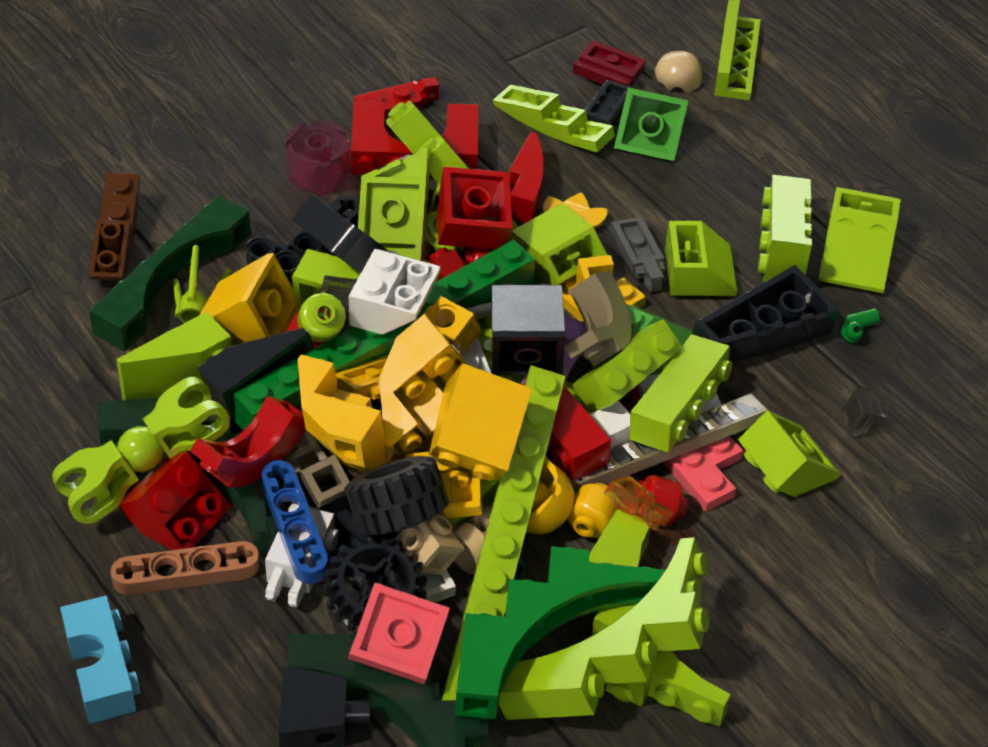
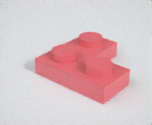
M731 436L667 460L664 462V465L701 508L707 512L735 498L736 488L720 470L742 460L744 450Z

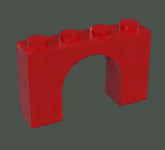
M354 101L351 175H365L410 153L413 155L403 142L394 139L387 133L385 129V102ZM447 104V127L441 137L465 165L475 169L478 166V104Z

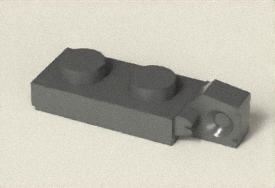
M642 216L611 222L610 232L632 274L634 273L636 278L643 277L644 285L649 293L662 291L661 285L662 279H664L662 273H665L664 256Z

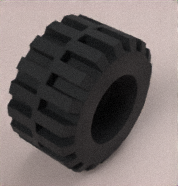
M429 456L408 457L375 467L355 477L344 488L358 531L364 535H383L410 528L438 515L449 504L436 459Z

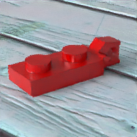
M435 77L425 78L419 82L412 81L354 96V101L385 102V119H388V113L391 109L401 102L405 104L411 101L418 110H422V105L428 101L439 99L440 85Z

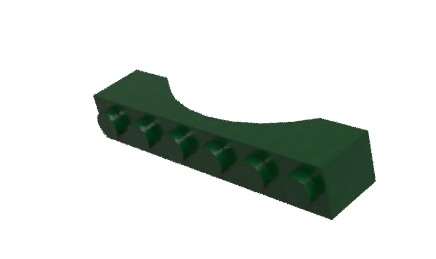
M217 195L210 203L204 205L190 221L184 223L171 238L163 242L145 261L140 262L131 274L124 280L119 281L112 291L93 305L92 309L89 310L93 335L125 352L147 331L149 309L159 290L177 273L191 266L193 246H199V261L231 253L251 235L249 210L220 195Z

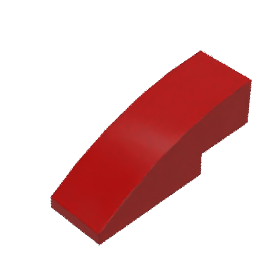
M530 132L509 170L512 219L524 223L536 217L542 194L543 154L538 135L534 132Z

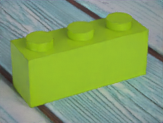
M662 319L641 329L631 337L626 348L592 368L573 383L572 386L591 413L602 410L616 403L683 347L667 323Z

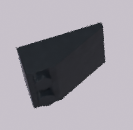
M304 328L226 347L217 355L207 359L204 364L198 367L203 382L209 388L211 400L216 401L226 409L229 414L230 424L239 433L243 429L235 422L233 393L300 357V355L314 349L310 334Z

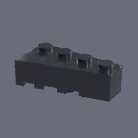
M794 265L696 321L691 334L730 346L729 361L734 363L830 335L840 309Z

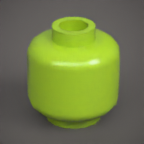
M318 293L307 298L299 309L297 316L298 328H304L310 334L312 341L319 343L335 338L343 328L346 319L345 308L341 301L327 293Z

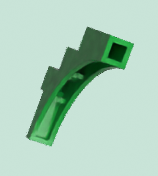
M551 546L548 583L509 579L505 617L493 616L487 613L465 614L455 716L496 719L500 696L512 670L534 644L550 631L577 617L602 609L637 605L656 585L666 570L651 567L614 565L611 563L589 562L590 550Z

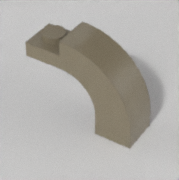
M610 271L595 273L568 290L582 315L586 329L585 334L565 346L571 359L585 356L586 360L589 359L592 366L595 367L628 346L632 334L631 319L625 299Z
M306 430L296 446L284 458V461L293 466L308 504L312 508L320 509L346 496L344 488L350 481L336 455L327 457L316 438Z

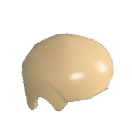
M672 51L664 54L655 67L657 81L662 83L669 91H672L675 87H680L685 93H691L699 88L703 80L697 58L692 53L686 51Z

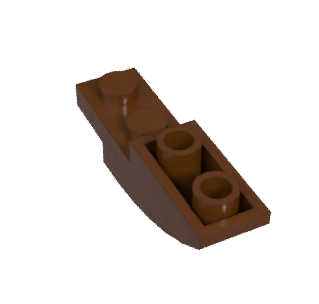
M106 172L100 220L96 221L89 270L90 280L121 281L125 278L132 255L138 222L139 174Z

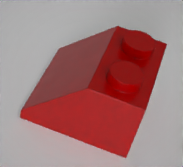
M443 167L437 213L438 245L497 249L507 243L513 229L509 172Z

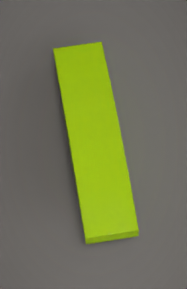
M510 85L493 99L494 106L516 120L547 136L576 147L598 152L615 137L612 125L588 121L586 110L561 105L559 94Z

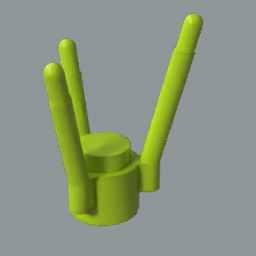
M194 245L192 248L189 289L183 296L179 280H173L176 303L175 317L179 318L183 323L199 316L207 303L205 295L201 291L196 290L199 262L198 245ZM230 269L224 271L219 282L230 276Z

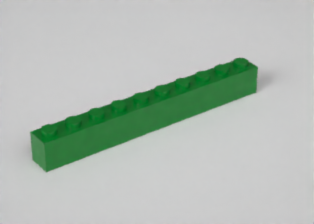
M512 240L435 282L416 320L383 335L353 327L303 355L334 363L335 373L389 355L396 337L424 315L426 309L434 305L440 296L465 308L492 302V285L508 283L533 285L535 258L515 240ZM449 323L445 325L443 328L449 327L453 323ZM298 358L233 393L235 422L243 431L253 421L267 396L287 400L302 411Z

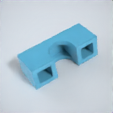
M107 595L60 607L72 660L83 657H97L100 659L89 667L76 670L88 723L91 724L136 712L134 696L141 694L136 672H128L126 664L131 663L132 660L127 640L119 641L117 633L123 631L118 609L110 610Z

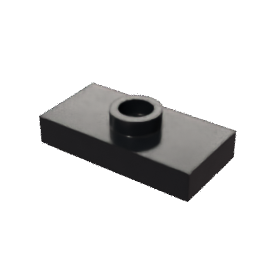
M606 80L585 108L588 121L613 126L622 114L628 87Z

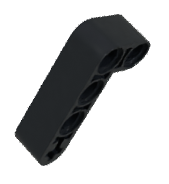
M311 193L291 218L299 227L360 273L363 271L374 249L391 253Z
M343 195L329 205L330 208L358 227L359 198L352 195ZM303 229L285 246L270 238L258 236L250 239L245 247L247 265L266 254L274 253L292 289V276L307 249L333 256L336 255Z

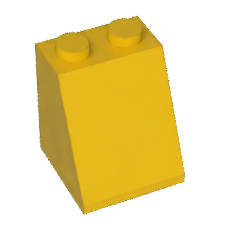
M274 253L264 255L218 282L200 315L208 312L231 336V343L234 346L286 332L301 304Z
M462 363L445 385L429 455L438 458L437 461L444 466L451 468L462 466L473 470V475L480 479L489 481L499 480L509 469L532 388Z

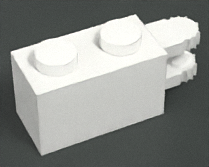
M292 502L288 512L295 511L299 505ZM309 507L326 553L328 551L333 552L339 539V530L335 529L334 513ZM296 530L290 534V538L297 541L305 540L310 536L305 530ZM278 532L265 559L268 582L265 597L268 600L275 601L282 586L291 588L288 593V604L297 607L304 593L310 594L314 584L303 583L296 578ZM310 552L305 554V564L307 563L310 568H313L316 565L312 563Z

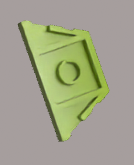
M426 147L419 149L417 153L402 160L397 159L388 163L385 168L375 169L361 176L358 228L387 250H392L401 256L423 262L431 149Z

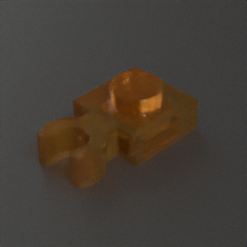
M630 475L611 481L604 492L605 495L614 501V505L619 510L630 515H640L644 523L654 530H657L660 524L666 526L673 515L667 507L654 501L656 496Z

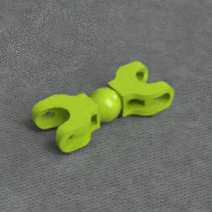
M188 377L166 390L158 399L153 411L142 418L148 427L136 426L127 430L120 437L117 447L110 440L97 448L79 450L54 469L52 475L53 483L61 494L69 497L68 506L74 519L83 524H92L115 510L124 499L129 487L139 481L134 472L144 473L154 469L162 461L164 451L171 459L180 452L190 451L197 438L214 441L227 431L230 424L229 414L221 404L211 400V394L205 382L197 377ZM193 390H198L197 397L186 403L187 394ZM217 415V419L213 424H201L209 416ZM69 474H81L73 482H64ZM95 497L94 505L91 508L81 510L84 502Z

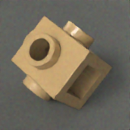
M439 514L425 522L402 530L395 538L397 542L401 540L403 553L414 550L415 556L411 562H422L423 570L420 573L442 575L464 549L453 533L451 523Z

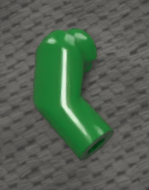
M872 308L847 315L841 328L842 337L850 343L859 341L864 334L863 330L865 327L879 324L880 316L877 309Z

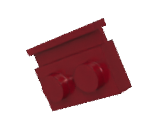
M593 40L579 56V61L573 63V73L600 84L610 80L629 87L635 83L645 70L646 60Z

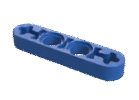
M276 460L269 462L263 467L261 472L262 487L294 575L303 583H318L323 580L324 572L328 569V557L293 466L286 461ZM280 476V479L284 480L283 489L279 490L277 479L273 477ZM291 501L299 505L292 512H284L279 509V506L284 502ZM296 530H305L310 534L307 539L302 541L290 538V534ZM310 552L311 561L316 567L310 568L307 563L305 564L306 553Z

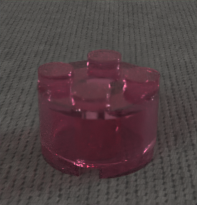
M316 120V125L305 126L304 122L293 127L286 136L288 181L302 189L315 191L318 195H328L333 192L334 188L344 183L350 173V145L345 130L341 126L325 120Z

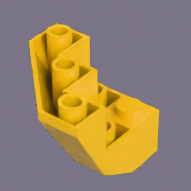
M425 314L396 337L379 377L385 443L401 458L405 457L406 454L417 453L431 447L445 385L462 363L469 365Z
M300 355L298 358L302 412L305 428L333 455L335 454L337 459L350 471L360 474L383 464L406 458V456L401 458L385 443L381 411L372 408L371 398L338 389L334 363Z

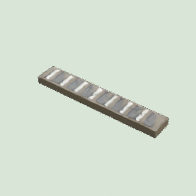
M748 394L702 412L697 421L693 420L688 426L684 439L677 441L669 453L630 440L611 448L609 464L575 481L571 479L565 470L563 472L570 478L575 494L586 484L602 483L606 485L749 429L767 409L752 394Z

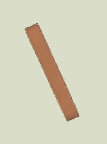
M238 541L119 558L113 563L110 574L114 589L123 595L244 580L251 578L258 572L260 565L259 552L252 543ZM245 557L247 563L239 564L238 558ZM221 559H226V567H222ZM201 560H210L215 563L214 567L207 571H200L194 567ZM164 565H172L177 568L176 572L170 576H161L156 572L158 568ZM144 569H149L150 577H145ZM132 572V578L125 579V573Z

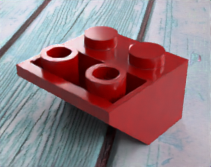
M187 451L178 453L171 459L169 456L164 457L124 497L119 505L120 509L140 533L170 550L193 548L231 508L230 504Z

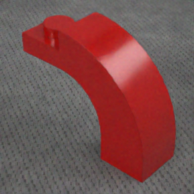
M267 396L253 421L238 436L226 442H215L197 438L190 452L201 459L200 466L210 472L226 486L236 488L248 485L262 478L261 472L267 463L276 460L283 461L296 446L306 431L303 412L287 400Z

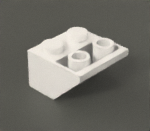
M374 249L349 294V325L383 335L416 320L441 272V266Z

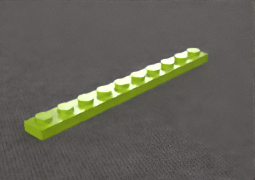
M530 366L524 386L532 388V392L509 469L500 478L442 694L440 702L442 707L455 710L465 614L487 613L493 616H505L509 579L514 580L565 380L564 375Z

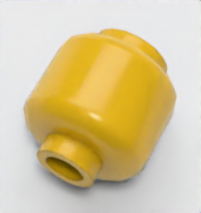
M602 483L586 484L575 494L574 505L568 521L577 534L583 537L599 538L615 511L621 505L615 492L609 486Z

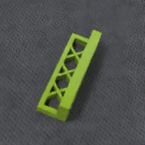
M728 0L714 96L750 100L761 19L739 17L740 0ZM736 27L749 28L753 30L743 34ZM743 44L748 50L740 52L736 46ZM740 62L746 68L738 71L732 65H735ZM738 81L745 89L729 87L728 85Z

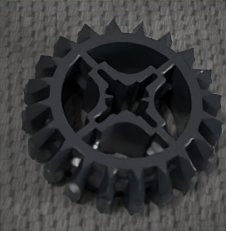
M372 535L367 536L365 544H362L355 537L351 542V549L342 545L338 551L339 557L332 556L328 565L330 569L325 570L323 580L327 583L323 586V595L330 597L326 604L328 610H337L335 614L337 623L346 619L349 620L347 625L349 632L360 625L370 594L368 595L369 588L373 587L374 583H378L381 577V585L405 592L399 589L400 584L392 580L390 576L392 570L402 579L406 590L405 593L426 600L427 592L423 588L426 587L428 580L427 576L420 573L423 570L422 562H411L415 556L414 550L405 553L401 552L403 547L401 540L395 543L393 547L388 545L389 539L387 535L382 537L381 543H375ZM375 563V564H377V565H375V566H366V565H364V564ZM344 580L352 583L351 588L360 594L358 603L347 592Z

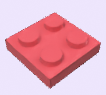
M374 583L348 659L424 685L450 608Z

